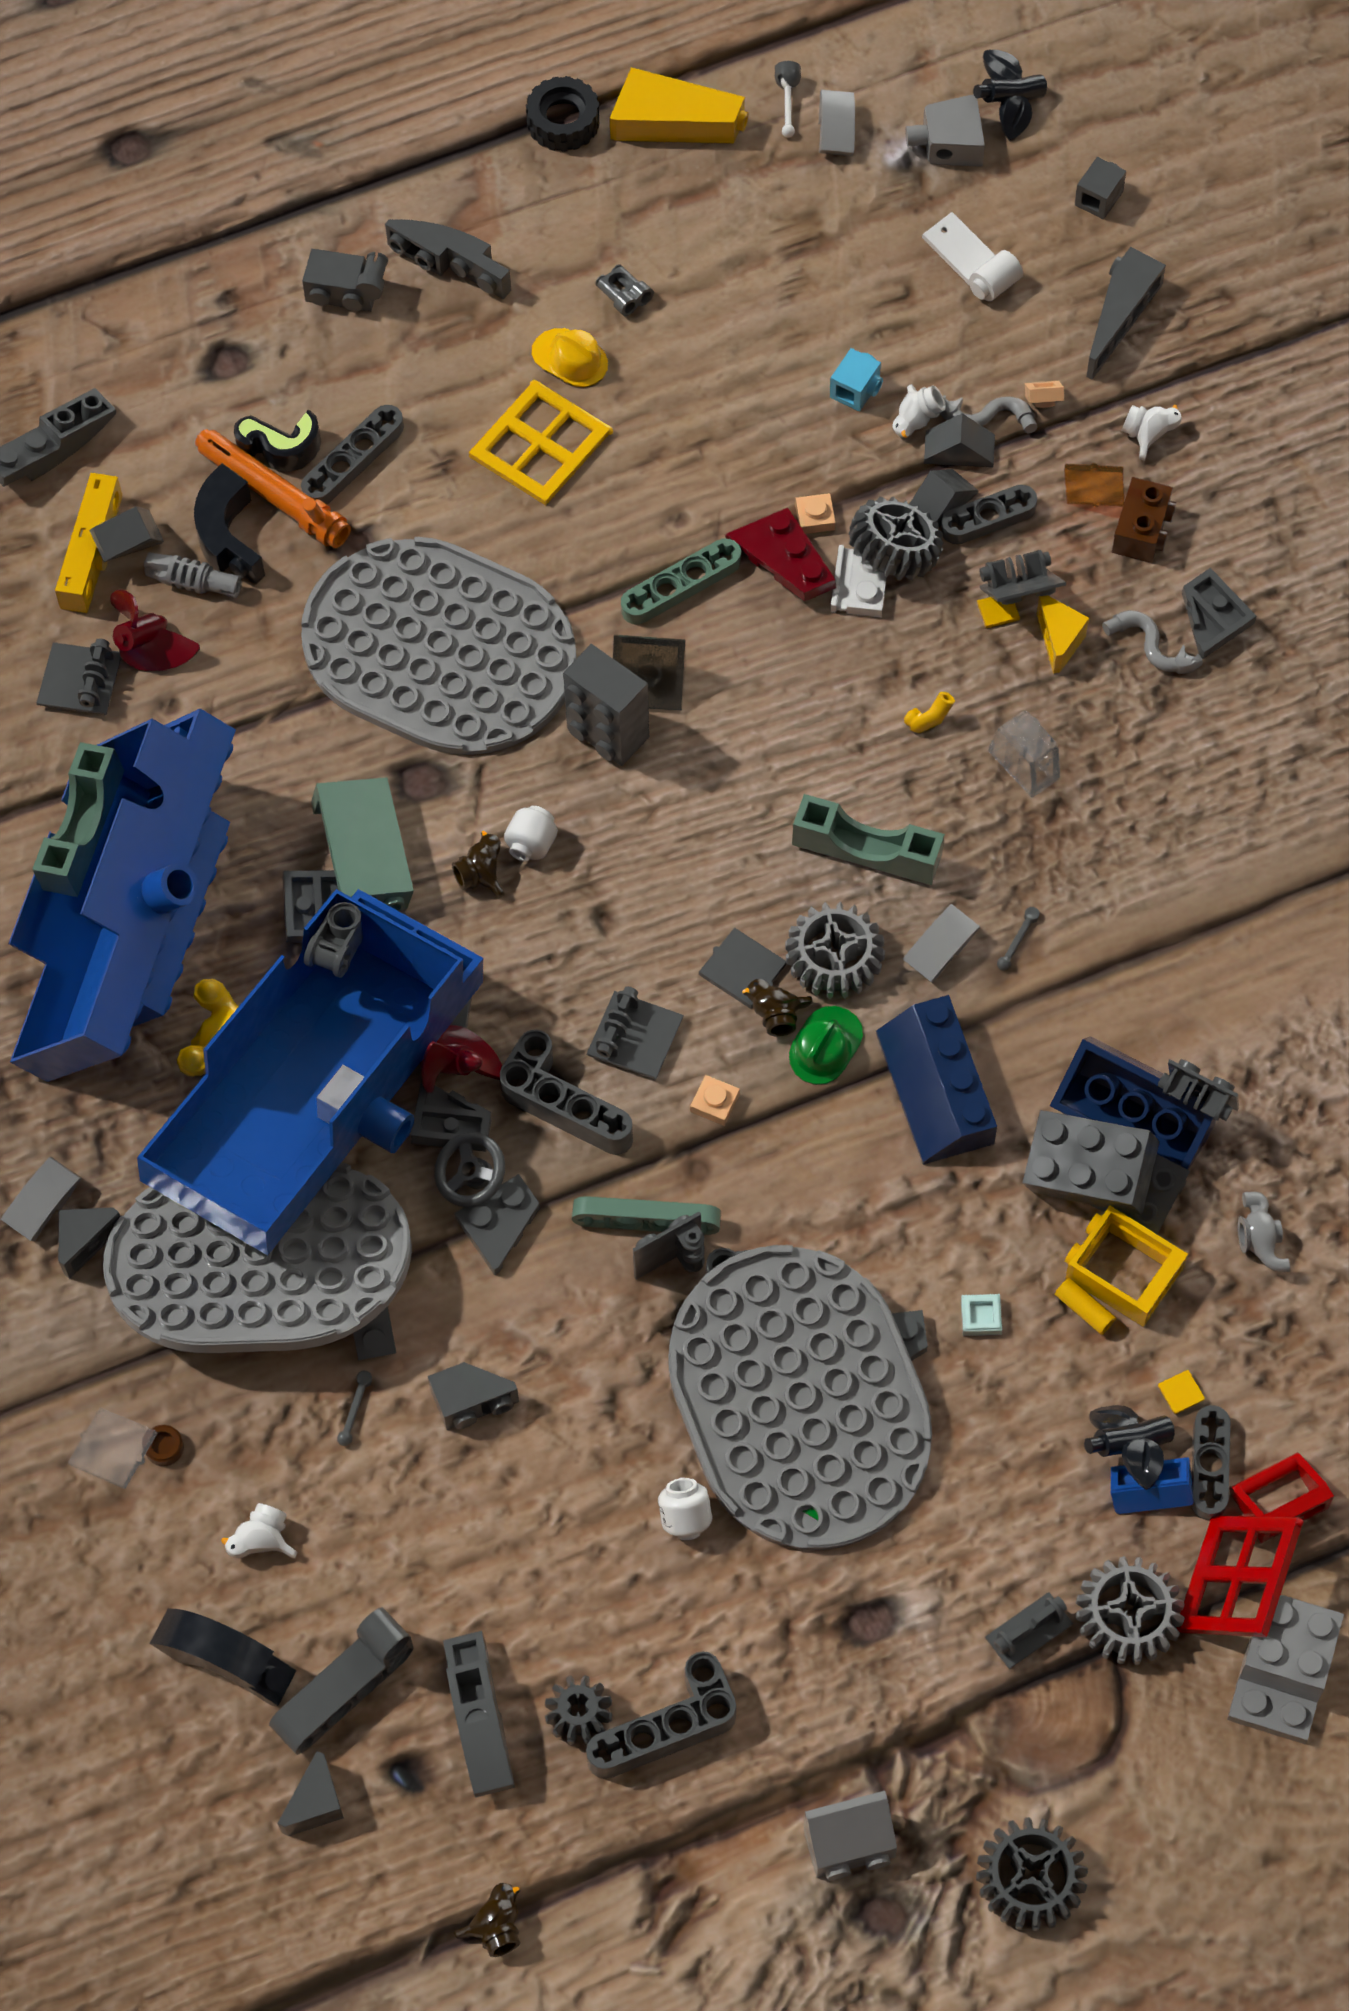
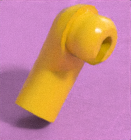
M940 692L928 711L922 714L919 709L913 708V710H910L905 715L904 723L911 727L910 731L914 733H922L936 727L944 721L955 699L947 692Z

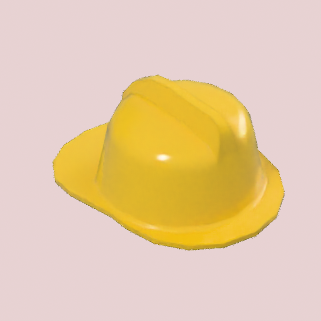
M554 328L543 332L532 344L531 355L535 363L543 370L570 385L577 387L595 385L604 378L608 370V359L605 351L598 345L596 339L586 331Z

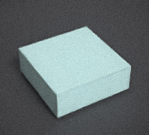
M1000 1294L961 1295L963 1336L1002 1335Z

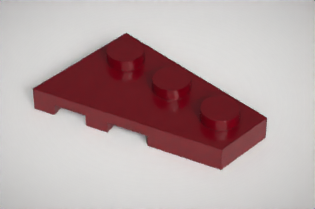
M788 507L725 534L726 539L734 540L739 544L741 550L748 555L749 561L757 567L762 565L774 574V579L804 602L836 589V579Z

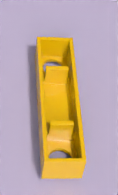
M90 473L55 588L60 609L88 613L100 571H105L107 567V562L103 561L89 530L117 516L123 495L118 477Z

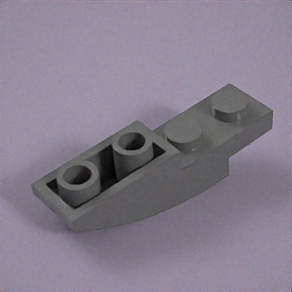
M389 219L385 223L387 244L397 254H404L413 259L422 269L431 270L442 276L450 267L456 275L470 279L478 284L486 293H493L501 299H504L510 293V270L492 260L490 244L475 236L440 224L406 219Z
M94 388L40 416L39 427L0 447V484L5 487L24 476L33 481L49 472L76 453L102 430L116 415V409Z
M482 1631L443 1640L448 1665L446 1671L474 1796L477 1798L515 1788L484 1634Z

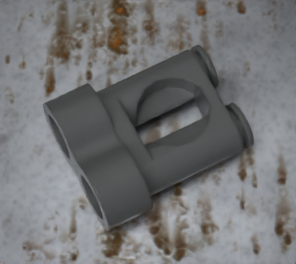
M621 264L616 265L606 276H599L595 282V285L614 302V307L623 316H629L638 306L646 305L654 295L653 289L644 281H638ZM619 281L625 288L620 290L613 283Z

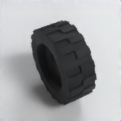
M570 76L552 77V79L544 80L540 85L535 86L532 89L531 95H528L526 104L528 131L531 132V137L534 140L536 139L542 147H548L549 150L553 151L561 150V152L571 149L576 150L582 145H587L590 139L594 138L597 134V128L600 125L598 96L596 92L592 91V87L589 84L583 83V80L573 79ZM557 104H571L579 110L578 119L568 124L552 123L548 120L546 114L551 106Z

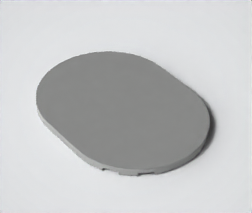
M426 537L394 541L391 538L367 544L365 549L349 557H342L322 575L314 586L306 602L301 622L302 648L308 669L316 684L334 703L349 713L418 745L450 754L475 755L495 752L514 746L536 734L553 719L565 703L563 672L576 660L575 638L571 624L555 602L554 597L542 586L516 571L457 545Z
M341 1162L268 1256L149 1187L135 1198L136 1202L125 1215L117 1219L108 1237L103 1260L104 1279L116 1311L133 1330L154 1343L175 1350L194 1353L287 1351L307 1349L337 1341L361 1329L375 1319L394 1299L407 1276L412 1254V1243L405 1212L390 1193V1189L374 1176L365 1175L353 1170L351 1165Z
M772 1245L748 1250L725 1260L708 1272L684 1300L674 1322L668 1354L669 1377L676 1404L706 1480L716 1498L727 1512L744 1527L766 1540L779 1545L805 1550H828L860 1542L879 1532L896 1519L909 1504L924 1477L931 1450L932 1425L924 1390L898 1326L887 1303L866 1277L864 1278L845 1264V1261L820 1250L814 1251L793 1247V1245ZM813 1508L818 1514V1521L802 1511Z

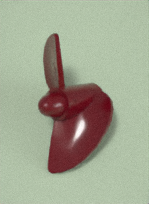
M116 590L111 594L112 606L130 619V621L117 625L112 634L113 641L119 648L122 660L129 666L138 670L163 671L187 663L200 650V645L195 641L166 630L168 621L164 616L147 613L138 617V603L129 592Z
M449 1025L437 1042L433 1041L428 1045L423 1060L419 1063L422 1084L427 1093H433L439 1073L465 1076L474 1071L500 1080V1071L503 1066L494 1050L481 1037L463 1026Z

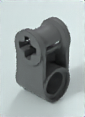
M342 902L335 904L329 909L317 933L313 935L307 945L304 955V964L306 966H320L333 971L334 976L339 978L345 975L355 952L363 940L361 913L357 906L352 903Z

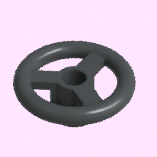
M474 1132L458 1135L445 1144L436 1159L434 1168L436 1186L442 1196L454 1205L461 1207L480 1205L489 1200L500 1188L505 1175V1159L498 1144L490 1137ZM472 1144L481 1145L490 1152L493 1158L494 1170L487 1161L473 1155ZM459 1148L461 1163L458 1167V1173L447 1182V1162L454 1151ZM475 1166L474 1174L469 1176L471 1168ZM464 1184L473 1189H483L479 1193L470 1196L456 1193Z

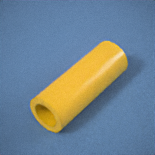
M1070 1277L1058 1287L1054 1294L1100 1335H1103L1116 1320L1113 1314Z

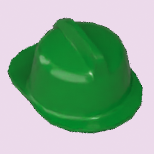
M825 1006L814 1011L796 1035L789 1051L790 1066L795 1075L804 1082L814 1085L827 1084L837 1079L846 1069L863 1038L862 1025L857 1016L848 1009L839 1006Z

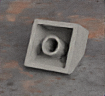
M885 1791L805 1811L804 1834L816 1878L826 1876L829 1881L841 1879L851 1874L850 1869L865 1865L867 1870L879 1869L891 1863L890 1859L896 1857L897 1845Z

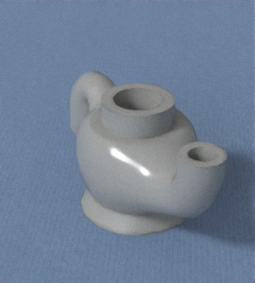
M1243 1192V1206L1249 1207L1251 1213L1246 1219L1242 1216L1238 1218L1237 1230L1241 1251L1245 1254L1250 1250L1271 1270L1289 1272V1259H1281L1274 1254L1276 1243H1281L1283 1240L1280 1220H1273L1268 1213L1269 1203L1262 1193Z

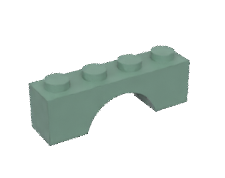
M82 742L78 746L68 773L69 799L64 820L53 837H44L32 869L44 891L74 897L79 895L124 773V768L114 748Z
M804 794L793 823L792 845L932 885L942 857L945 834L911 824L899 830L876 829L851 818L838 803Z

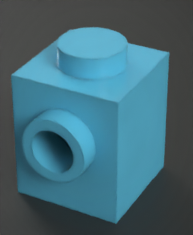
M850 348L830 378V398L860 412L869 397H875L882 386L883 378L880 377L881 362L868 353H861Z

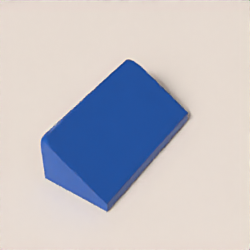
M1189 1457L1164 1460L1163 1470L1159 1478L1147 1490L1132 1478L1125 1465L1112 1466L1110 1493L1115 1512L1117 1514L1193 1505Z

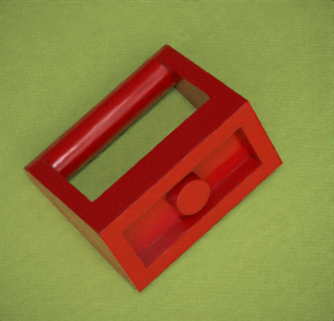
M1298 1452L1229 1487L1232 1497L1244 1516L1300 1517L1304 1522L1329 1509L1334 1498L1327 1483ZM1295 1471L1298 1472L1309 1492L1267 1514H1264L1248 1496ZM1258 1533L1257 1538L1262 1544L1281 1533Z

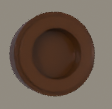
M158 1425L146 1434L143 1448L147 1458L153 1464L169 1466L177 1462L182 1456L184 1443L177 1429L169 1425Z

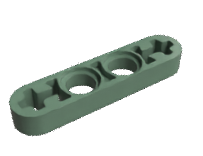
M731 539L717 540L629 589L621 598V614L623 619L631 624L645 623L734 573L741 565V548L739 544ZM719 554L731 555V560H727L725 557L719 559ZM692 567H699L706 574L700 579H692L687 576L686 572ZM662 584H671L676 588V591L672 595L663 596L657 592V588ZM647 593L651 595L649 599L647 598ZM633 602L638 606L643 604V609L631 608L630 604Z
M584 1196L574 1199L571 1220L575 1224L585 1227L663 1232L669 1229V1225L678 1217L683 1215H689L690 1217L700 1212L701 1232L703 1235H711L720 1230L721 1210L706 1204Z

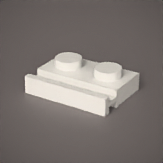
M839 545L835 571L836 589H833L831 612L836 613V610L847 611L846 614L882 618L887 577L879 570L873 572V567L870 564H861L862 557L854 555V549L844 548V545Z

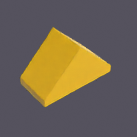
M1049 595L1039 596L1037 607L1039 625L1053 674L1060 673L1085 639L1089 617Z

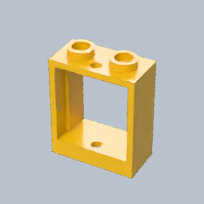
M1109 1205L1102 1216L1096 1213L1085 1231L1088 1237L1083 1244L1080 1245L1076 1242L1067 1254L1064 1261L1068 1264L1065 1278L1070 1277L1082 1289L1144 1327L1183 1271L1188 1253ZM1109 1232L1162 1264L1138 1300H1135L1084 1268Z

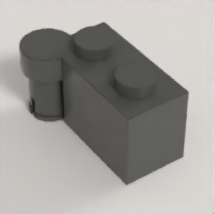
M311 248L302 280L305 302H312L319 306L331 305L344 307L352 311L363 310L371 312L374 300L382 296L385 285L383 276L388 264V258L378 252L375 262V252L368 253L365 259L364 256Z

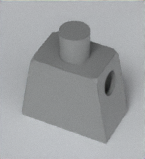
M974 94L928 104L924 107L923 125L906 126L907 147L926 145L928 161L931 164L983 166L985 144L978 101Z

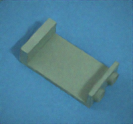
M388 778L316 783L311 805L313 814H322L338 890L352 897L359 889L399 912L403 909H408L414 889Z

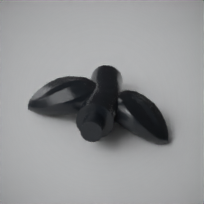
M985 50L983 53V63L991 79H985L981 85H975L973 94L975 98H983L987 103H1001L999 107L1000 123L1004 135L1009 141L1018 137L1028 127L1033 113L1028 100L1043 98L1047 92V81L1041 74L1022 78V68L1019 61L1013 55L1000 50Z
M1121 1405L1105 1406L1091 1411L1089 1419L1098 1430L1095 1432L1094 1437L1085 1439L1084 1447L1088 1454L1098 1452L1102 1457L1122 1454L1124 1465L1132 1478L1145 1490L1151 1488L1159 1478L1164 1465V1454L1159 1445L1172 1442L1174 1439L1175 1430L1171 1419L1163 1415L1139 1423L1138 1415L1131 1408Z

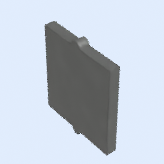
M734 927L719 947L715 946L713 948V955L701 968L699 975L752 1009L753 1002L742 991L755 979H762L770 986H773V981L787 963L784 959Z

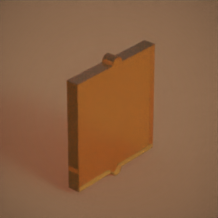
M1096 463L1091 465L1065 464L1067 504L1092 505L1093 507H1099V505L1123 507L1125 502L1123 467L1101 466Z

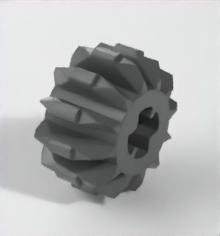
M568 1676L566 1678L567 1689L555 1684L552 1690L557 1698L550 1697L545 1699V1707L551 1710V1712L545 1715L546 1724H556L553 1729V1735L556 1738L568 1732L567 1742L569 1745H574L577 1735H582L583 1742L587 1745L591 1740V1731L596 1735L604 1732L605 1729L601 1723L612 1721V1713L605 1710L612 1705V1699L610 1696H601L604 1691L602 1683L595 1684L592 1688H589V1676H583L580 1685H575L574 1678ZM577 1704L578 1708H580L581 1704H584L586 1714L580 1716L579 1712H577V1716H572L571 1707Z

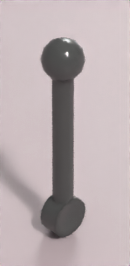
M1029 907L1025 910V921L1005 956L1000 957L997 961V966L1000 970L1006 971L1011 967V958L1029 926L1039 919V910L1037 908Z
M365 1370L357 1374L358 1387L344 1430L337 1436V1441L342 1446H348L352 1442V1435L350 1433L365 1388L372 1383L371 1373Z

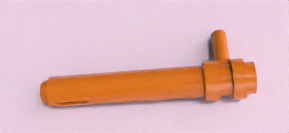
M205 429L199 433L195 445L198 447L200 454L217 466L223 463L248 482L251 490L298 522L300 529L309 535H316L317 541L327 547L338 548L347 540L350 535L351 526L343 515L336 511L331 512V508L323 501L314 500L216 430Z

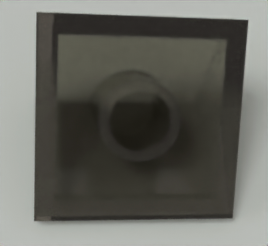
M614 634L613 659L648 683V708L682 711L686 674V640Z

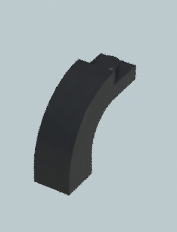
M221 463L202 484L196 497L194 521L199 544L204 557L214 570L224 572L230 567L235 575L241 576L242 579L246 577L256 585L265 576L262 557L229 532L233 519L252 501L249 485L245 479Z
M167 1609L149 1643L179 1663L197 1665L228 1678L272 1706H279L297 1671L272 1655L273 1650L249 1636L208 1617L181 1609Z

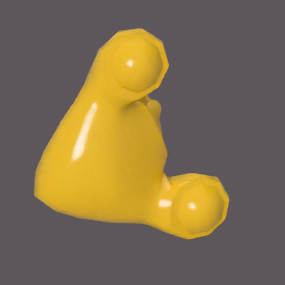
M203 979L194 987V999L202 1008L210 1011L211 1016L202 1022L196 1036L191 1040V1045L179 1051L176 1059L180 1072L188 1077L206 1074L203 1049L239 1007L233 1001L224 984L215 979Z

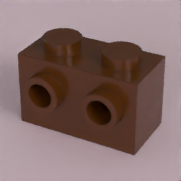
M1132 477L1115 531L1112 553L1153 563L1156 550L1163 551L1168 531L1163 530L1165 521L1171 523L1177 502L1170 501L1173 487Z

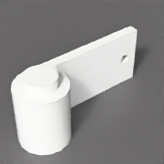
M953 212L922 235V238L970 286L973 294L981 300L993 301L1023 277L1022 266L1009 251L1001 250L995 255Z

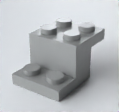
M1280 1595L1268 1636L1251 1637L1247 1644L1227 1720L1306 1744L1317 1702L1325 1689L1344 1614Z

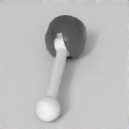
M782 61L775 65L776 84L780 88L785 89V125L782 128V135L786 138L792 137L795 133V129L791 125V89L796 87L801 79V66L794 61Z

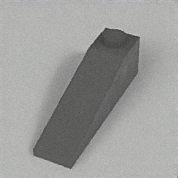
M1132 247L1128 249L1123 257L1118 256L1114 260L1109 271L1111 279L1088 362L1086 377L1093 380L1163 284L1166 265Z

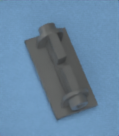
M1048 1592L985 1636V1638L1008 1669H1011L1072 1626L1073 1622L1064 1612L1067 1610L1064 1601L1059 1596L1054 1599L1050 1592Z

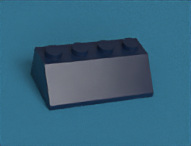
M949 995L914 1004L876 1030L880 1047L923 1165L995 1144L997 1124Z
M1093 1037L1082 1039L1050 1104L1052 1108L1066 1115L1150 1130L1160 1141L1157 1154L1187 1170L1190 1169L1217 1122L1200 1111L1208 1096H1205L1199 1109L1195 1110L1193 1107L1200 1094L1197 1090L1187 1105L1183 1104V1101L1190 1089L1189 1086L1181 1101L1162 1093L1163 1089L1158 1087L1163 1073Z

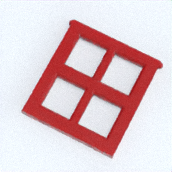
M1212 1517L1188 1587L1184 1608L1180 1612L1184 1617V1622L1182 1626L1176 1627V1629L1180 1633L1267 1637L1298 1537L1304 1524L1303 1520L1300 1517ZM1224 1532L1247 1533L1236 1566L1213 1565ZM1258 1533L1282 1534L1272 1567L1248 1566ZM1207 1582L1231 1583L1220 1617L1197 1616ZM1242 1583L1266 1584L1256 1618L1232 1617Z

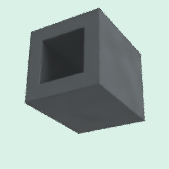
M1096 157L1077 184L1075 206L1104 220L1124 191L1126 170L1113 162H1107Z

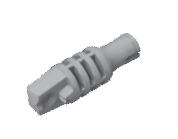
M151 552L148 553L144 561L145 575L168 586L174 587L176 585L179 589L185 588L191 592L195 590L199 594L211 591L232 598H237L241 590V576L213 570V567L206 562L200 563L198 560L191 561L189 558H182L178 555L172 556Z

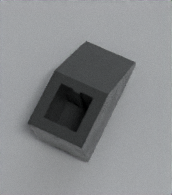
M465 1362L428 1376L430 1390L446 1430L454 1427L456 1429L467 1428L475 1424L477 1418L490 1413L493 1415L503 1414L511 1410L514 1404L519 1402L515 1382Z

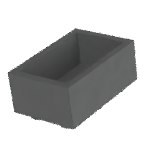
M591 643L563 672L567 728L576 739L580 741L586 740L593 745L601 757L608 761L614 760L623 766L650 737L648 683Z
M1040 1110L1022 1183L1035 1194L1106 1208L1111 1205L1117 1210L1142 1215L1160 1141L1150 1130Z

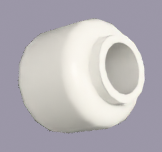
M530 806L529 808L517 810L504 834V840L510 848V854L524 862L529 861V859L539 860L544 858L558 832L553 815L539 806Z
M675 1479L669 1482L660 1493L658 1504L663 1529L670 1535L677 1536L681 1540H692L699 1537L701 1532L710 1526L712 1513L708 1491L694 1479Z

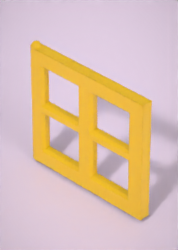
M532 380L526 390L469 451V457L546 506L609 435L613 434V428L539 381ZM538 398L560 411L558 416L542 433L520 420V417ZM569 417L592 431L573 453L550 439ZM509 430L531 444L513 466L490 452ZM540 450L563 464L544 486L521 472Z

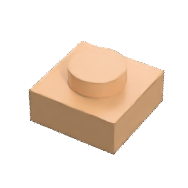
M1060 381L1025 383V397L1029 403H1034L1035 407L1055 406V401H1064V386Z
M830 493L795 498L798 523L805 534L835 530V517Z
M705 1075L690 1105V1112L725 1126L740 1095V1088Z

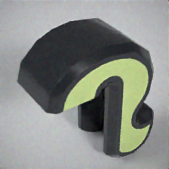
M310 410L306 411L291 435L252 415L240 418L234 425L236 445L255 459L257 453H262L268 465L277 471L293 472L302 469L316 457L320 450L321 437L317 416Z

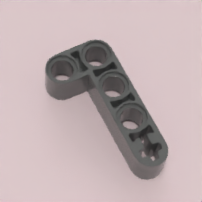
M541 1030L525 1032L518 1040L500 1071L501 1091L504 1099L509 1104L607 1153L619 1155L627 1152L633 1143L632 1119L629 1114L549 1074L548 1072L553 1064L552 1042L549 1035ZM532 1049L544 1051L540 1056H530L527 1054ZM514 1079L526 1081L524 1085L518 1087L509 1084ZM547 1095H555L559 1098L553 1103L542 1101V1098ZM581 1111L592 1114L584 1120L574 1117L576 1113Z
M383 1607L369 1614L357 1629L358 1639L277 1711L270 1720L269 1726L296 1755L310 1748L411 1655L414 1648L411 1636Z
M702 1651L696 1652L687 1660L685 1665V1682L690 1698L592 1737L586 1749L588 1767L592 1774L598 1778H612L729 1731L736 1720V1702L717 1657L709 1652ZM705 1667L712 1670L714 1676L708 1681L700 1682L694 1679L692 1673L698 1668ZM713 1704H723L728 1708L729 1713L724 1718L716 1719L711 1717L707 1710ZM680 1718L686 1719L692 1725L689 1731L682 1734L673 1732L669 1726L674 1720ZM645 1733L652 1736L654 1742L648 1748L641 1749L633 1745V1738L638 1734ZM620 1741H625L627 1756H623V1749H620ZM605 1749L608 1754H611L612 1760L605 1763L603 1758L599 1757L600 1750Z

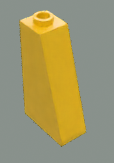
M631 67L610 116V139L615 141L735 143L739 131L744 132L746 129L749 112L745 111V97Z

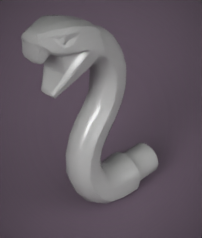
M943 396L946 408L940 412V415L945 420L963 413L960 410L963 402L962 397L956 401H948L946 396ZM1004 396L995 398L979 413L972 415L964 414L983 426L993 419L999 411L1008 410L1016 415L1017 421L1022 425L1025 433H1032L1037 429V424L1034 420L1035 415L1027 402L1015 397Z
M1127 610L1115 614L1112 619L1102 623L1103 630L1108 636L1118 631L1123 632L1130 627L1143 629L1145 632L1144 650L1146 657L1158 669L1186 674L1195 671L1203 664L1200 655L1197 654L1196 657L1188 655L1185 652L1184 645L1176 657L1162 655L1159 650L1160 633L1158 627L1144 613Z

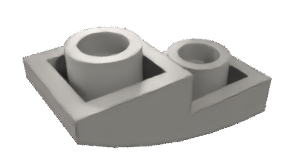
M820 91L819 153L852 156L854 154L855 99L853 92Z
M950 904L904 956L903 960L933 983L953 957L959 955L980 929V926L953 904Z
M49 1157L23 1187L0 1220L28 1240L36 1241L54 1212L62 1209L82 1178L54 1158Z

